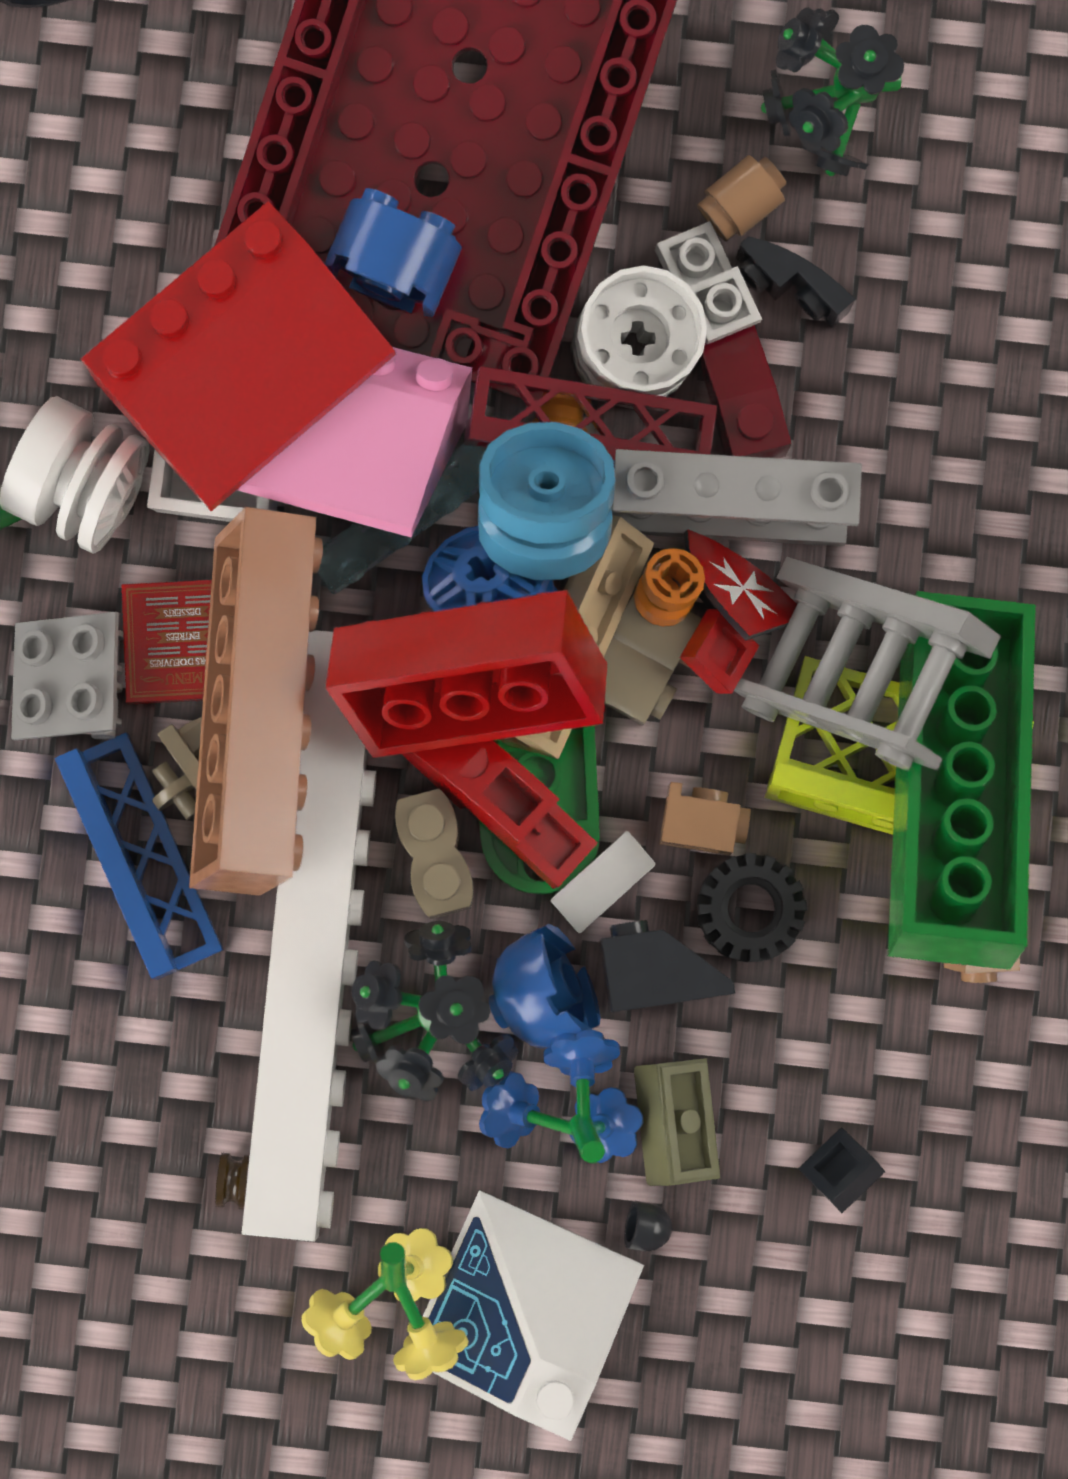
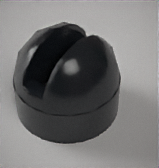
M633 1201L625 1223V1247L646 1252L654 1251L666 1244L673 1231L672 1221L667 1212L652 1203Z

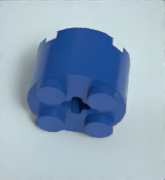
M365 188L361 199L355 198L350 201L324 264L335 277H337L340 269L353 276L349 288L360 294L412 313L415 303L423 304L424 316H434L462 250V246L452 235L455 225L449 220L427 211H422L420 217L417 218L398 210L399 202L395 198L381 191Z

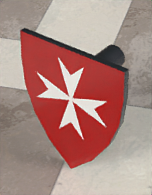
M689 529L684 532L685 551L695 556L704 570L705 582L699 598L709 609H717L745 640L787 627L797 604L768 575L744 557L717 541Z

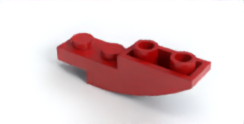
M493 740L402 754L458 808L466 807L552 889L558 888L597 845V842L556 804L560 799Z

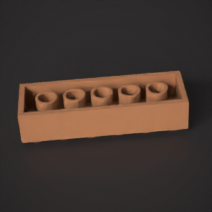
M245 507L215 537L189 888L260 896L291 879L293 871H298L303 856L302 835L295 834L297 811H301L304 807L307 795V777L305 774H299L301 750H306L311 735L310 715L303 714L305 691L311 689L315 674V658L313 655L307 654L309 632L314 631L319 614L318 597L311 595L312 575L318 572L323 554L322 539L315 537L316 517Z

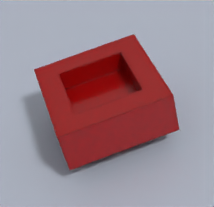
M707 609L679 658L715 693L732 694L760 645L753 638L745 640L717 609Z

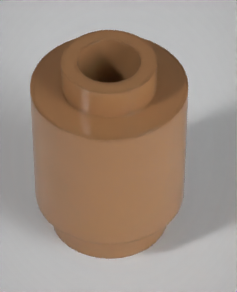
M747 155L704 191L706 197L697 204V207L705 220L711 222L715 232L724 241H727L735 234L742 237L781 205L785 198L780 189L787 183L780 171L767 157H763L758 162L752 156Z

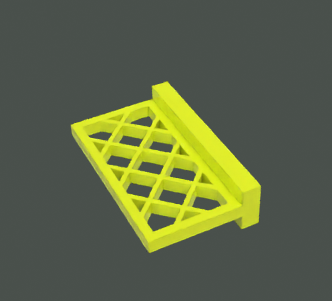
M808 656L804 657L793 696L803 699L812 675L814 676L821 660ZM844 668L837 686L846 701L832 708V710L844 713L851 708L856 697L851 687L860 689L867 673ZM890 681L884 696L892 698L899 709L900 683ZM787 717L764 798L893 835L895 789L884 785L893 780L895 781L896 766L882 760L889 771L888 774L873 782L859 779L846 758L868 747L867 745L857 742L841 751L830 732L805 723L798 726L800 721ZM897 721L885 728L893 731ZM816 728L832 755L816 765L790 759L795 738ZM837 764L842 773L828 770L827 768Z

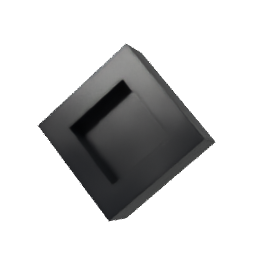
M842 1127L798 1168L841 1213L851 1206L885 1173L880 1164Z

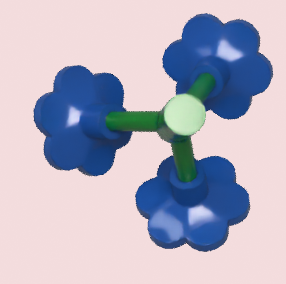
M583 1030L576 1035L564 1033L554 1037L551 1040V1047L544 1050V1062L549 1066L559 1068L563 1074L570 1076L571 1085L576 1087V1115L569 1121L540 1112L537 1106L539 1100L537 1087L526 1083L520 1073L510 1071L499 1084L487 1087L483 1093L482 1105L484 1112L479 1121L482 1134L493 1137L497 1146L508 1149L517 1143L520 1136L529 1135L534 1127L539 1125L569 1134L572 1141L576 1143L585 1162L603 1163L611 1159L613 1155L619 1157L629 1156L637 1148L638 1141L635 1133L643 1125L641 1110L635 1105L627 1104L624 1092L618 1088H606L599 1095L590 1093L589 1087L595 1083V1073H603L612 1068V1060L620 1055L619 1043L615 1040L604 1039V1035L596 1030Z

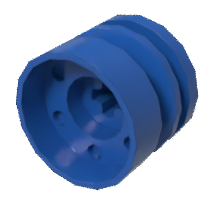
M478 526L468 527L446 539L429 557L422 575L424 598L430 610L434 612L472 606L481 602H496L533 596L542 592L558 591L554 586L553 580H533L512 574L492 561L479 541Z

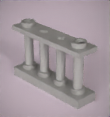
M616 449L614 502L611 506L612 515L622 517L643 535L684 537V532L689 529L710 539L845 546L847 526L859 525L862 463Z
M786 557L777 575V579L796 592L793 601L797 603V606L760 683L757 684L741 678L734 689L736 693L745 698L741 707L770 722H774L777 714L876 748L875 755L904 770H909L913 762L937 770L942 758L916 740L955 658L962 659L966 651L991 658L1001 636L970 612ZM828 608L838 610L837 615L841 617V620L803 699L783 693L782 690L818 615H826ZM873 622L882 624V629L886 632L885 637L848 714L826 708L863 628L870 629ZM919 636L930 639L928 644L933 648L894 730L872 724L871 721L908 643L915 644Z

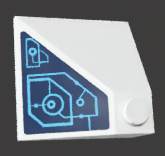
M479 1190L451 1252L453 1265L449 1272L444 1275L446 1280L445 1290L437 1298L430 1299L423 1317L430 1319L432 1326L439 1322H451L455 1330L465 1332L468 1338V1345L463 1351L458 1353V1361L452 1368L444 1372L433 1373L514 1416L571 1441L598 1381L644 1264Z

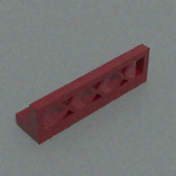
M480 366L477 372L471 417L466 421L463 445L487 449L488 445L505 431L528 424L520 421L531 413L534 414L539 422H551L541 409V406L557 394L573 396L587 415V418L575 427L583 429L592 422L600 435L588 434L603 444L613 459L615 470L616 449L710 455L717 405ZM490 383L513 386L528 408L511 420L485 416ZM527 389L548 393L535 401ZM587 399L607 403L595 411ZM616 404L632 406L646 425L645 429L630 440L614 437L600 418L602 414ZM646 409L666 413L654 421ZM675 414L699 417L700 425L696 451L673 447L659 426ZM651 432L659 445L640 442L639 440Z

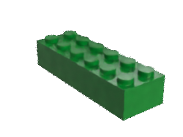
M916 591L914 596L970 612L1001 637L991 658L966 651L962 659L955 658L916 740L942 758L938 769L935 770L915 762L912 763L909 770L896 767L888 957L1010 970L1027 947L1036 604ZM919 636L915 644L908 643L901 658L898 719L933 648L928 644L930 639Z

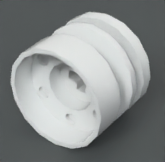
M643 265L617 271L598 284L575 323L571 352L577 374L585 384L668 397L679 388L703 354L707 334L703 305L689 284L668 270ZM630 332L637 333L639 343L648 344L639 356L632 355L631 345L621 344ZM616 404V406L633 409L632 406Z
M58 396L51 397L36 413L16 447L1 487L0 506L3 510L35 526L44 524L60 507L56 526L58 537L67 541L79 532L77 540L79 547L94 554L104 547L131 510L142 484L150 445L146 439L136 434L128 436L122 443V427L115 424L107 425L91 443L94 425L93 414Z

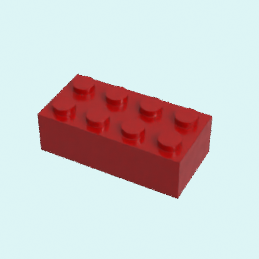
M564 590L542 592L533 596L496 602H481L472 606L435 612L426 611L417 615L380 621H366L361 624L334 628L325 688L371 756L376 758L603 724L608 663L568 591Z

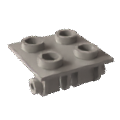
M118 612L15 623L12 740L91 733V737L94 739L115 738L116 728L122 726V719L118 718L117 693L123 691V684L117 682V676L123 674V667L118 664L120 641L124 639L123 631L118 630Z

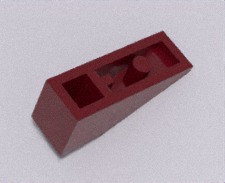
M755 325L710 344L705 342L703 354L699 358L710 403L711 405H717L715 421L725 456L777 459L786 457L792 443L778 391Z

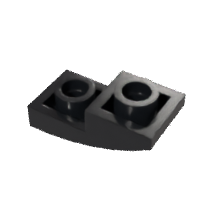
M748 236L740 243L736 259L741 263L738 268L744 281L755 292L761 294L766 290L776 301L791 286H794L798 291L794 297L805 313L815 321L823 318L832 328L850 312L855 298L831 276L810 261L786 248Z

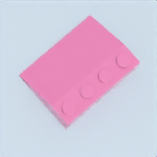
M393 347L396 355L237 490L412 537L465 429L469 414L472 368Z

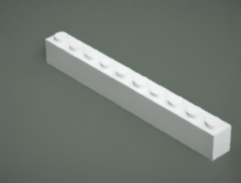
M318 630L309 632L307 654L313 655L315 658V674L311 689L305 691L303 714L310 715L311 735L306 750H301L299 774H305L307 777V795L303 809L297 811L295 833L302 835L303 856L298 871H293V877L277 887L242 1224V1235L314 1242L319 1237L320 1227L330 1228L332 1221L334 1192L323 1191L326 1167H336L338 1161L340 1131L330 1130L332 1106H343L346 1071L336 1070L338 1045L349 1046L352 1025V1010L342 1009L344 985L353 986L358 966V950L348 949L350 925L361 926L364 907V890L354 889L356 865L367 866L370 848V831L360 830L362 806L373 807L376 788V771L366 770L368 750L325 688L333 632Z

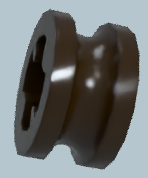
M221 1153L216 1181V1207H225L227 1202L232 1201L238 1205L239 1209H244L250 1155H244L242 1160L236 1161L231 1158L230 1153Z

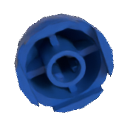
M551 924L544 925L525 934L506 947L497 959L492 980L494 994L489 996L490 1010L497 1024L503 1029L509 1027L520 1040L542 1049L551 1047V1040L560 1034L571 1033L576 1035L583 1030H592V1028L600 1025L601 1020L598 999L591 978L585 966L578 973L575 972L566 954L576 949L558 927Z

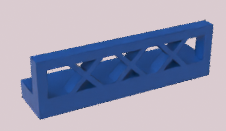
M125 732L114 739L105 741L83 752L76 748L54 758L151 979L159 980L223 951L224 949L198 890L189 888L190 872L163 811H158L152 802L156 795L129 734ZM121 750L130 772L122 793L118 794L99 786L90 764ZM135 783L144 803L129 798ZM103 795L118 800L113 816ZM126 804L147 811L152 819L154 827L145 849L123 841L118 830ZM158 838H160L168 857L153 852ZM128 850L142 855L137 870ZM150 858L171 865L178 878L169 903L147 895L141 882ZM182 892H184L192 912L177 907ZM151 904L167 909L161 925ZM174 912L196 920L206 942L205 945L176 958L165 936Z

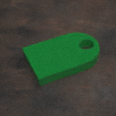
M595 725L572 728L559 759L508 746L499 739L493 740L560 799L556 804L597 842V845L558 888L552 889L545 881L540 882L531 879L524 870V861L480 821V839L485 859L494 874L508 886L529 894L543 895L559 892L594 861L600 840Z

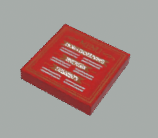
M212 580L121 584L127 704L203 701Z

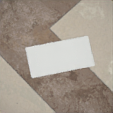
M626 831L551 899V902L578 933H581L655 866V862L631 833Z

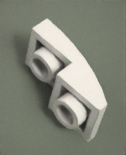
M710 221L657 243L655 252L663 269L670 271L689 284L703 305L707 324L706 344L761 322L762 317L738 266L731 267Z

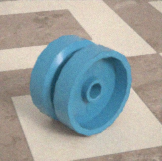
M558 422L528 423L507 430L488 445L479 463L480 499L478 501L479 541L492 561L512 574L533 580H557L584 572L603 557L611 539L613 518L611 506L614 502L615 492L614 462L603 444L580 428Z

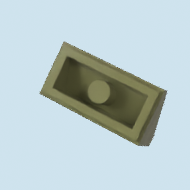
M707 1058L636 1066L634 1068L637 1104L643 1114V1125L640 1131L647 1184L649 1186H672L719 1179L720 1169Z

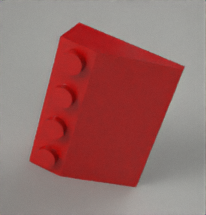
M268 201L85 354L81 361L103 392L210 511H213L392 359L396 352L309 244Z

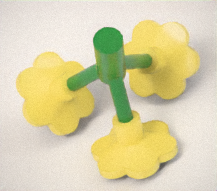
M426 1228L416 1229L410 1235L395 1233L387 1239L380 1252L379 1278L356 1299L346 1292L334 1295L328 1290L320 1289L310 1297V1308L302 1315L304 1329L314 1336L315 1346L323 1355L333 1357L340 1354L346 1359L353 1360L363 1353L364 1340L370 1336L372 1330L370 1321L364 1316V1309L385 1290L394 1292L396 1299L401 1302L410 1323L407 1327L409 1335L404 1340V1347L394 1355L393 1362L397 1370L406 1371L408 1378L411 1380H421L432 1372H444L452 1368L458 1361V1353L463 1351L468 1345V1338L464 1331L455 1330L453 1324L447 1321L439 1322L432 1326L428 1317L421 1316L415 1303L420 1297L435 1299L440 1296L446 1287L444 1275L449 1272L453 1265L451 1252L443 1246H438L436 1235Z

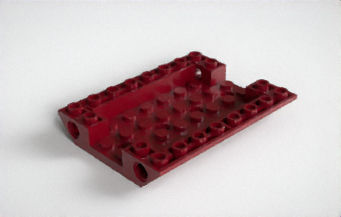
M295 0L215 245L269 201L325 263L350 201L355 198L361 199L365 188L381 191L399 202L398 210L417 218L420 217L422 211H427L452 222L455 225L452 235L462 246L440 303L432 317L424 316L423 304L415 303L412 313L399 309L389 310L384 308L380 302L349 288L353 276L341 269L339 270L336 279L389 344L398 349L471 367V382L475 384L480 366L550 377L677 0ZM468 51L478 52L487 60L485 75L475 83L461 82L454 75L456 59ZM430 164L444 167L449 174L447 189L436 197L424 196L419 193L416 187L418 172ZM490 383L489 385L490 389L521 398L513 386ZM527 389L535 401L544 395L543 391Z

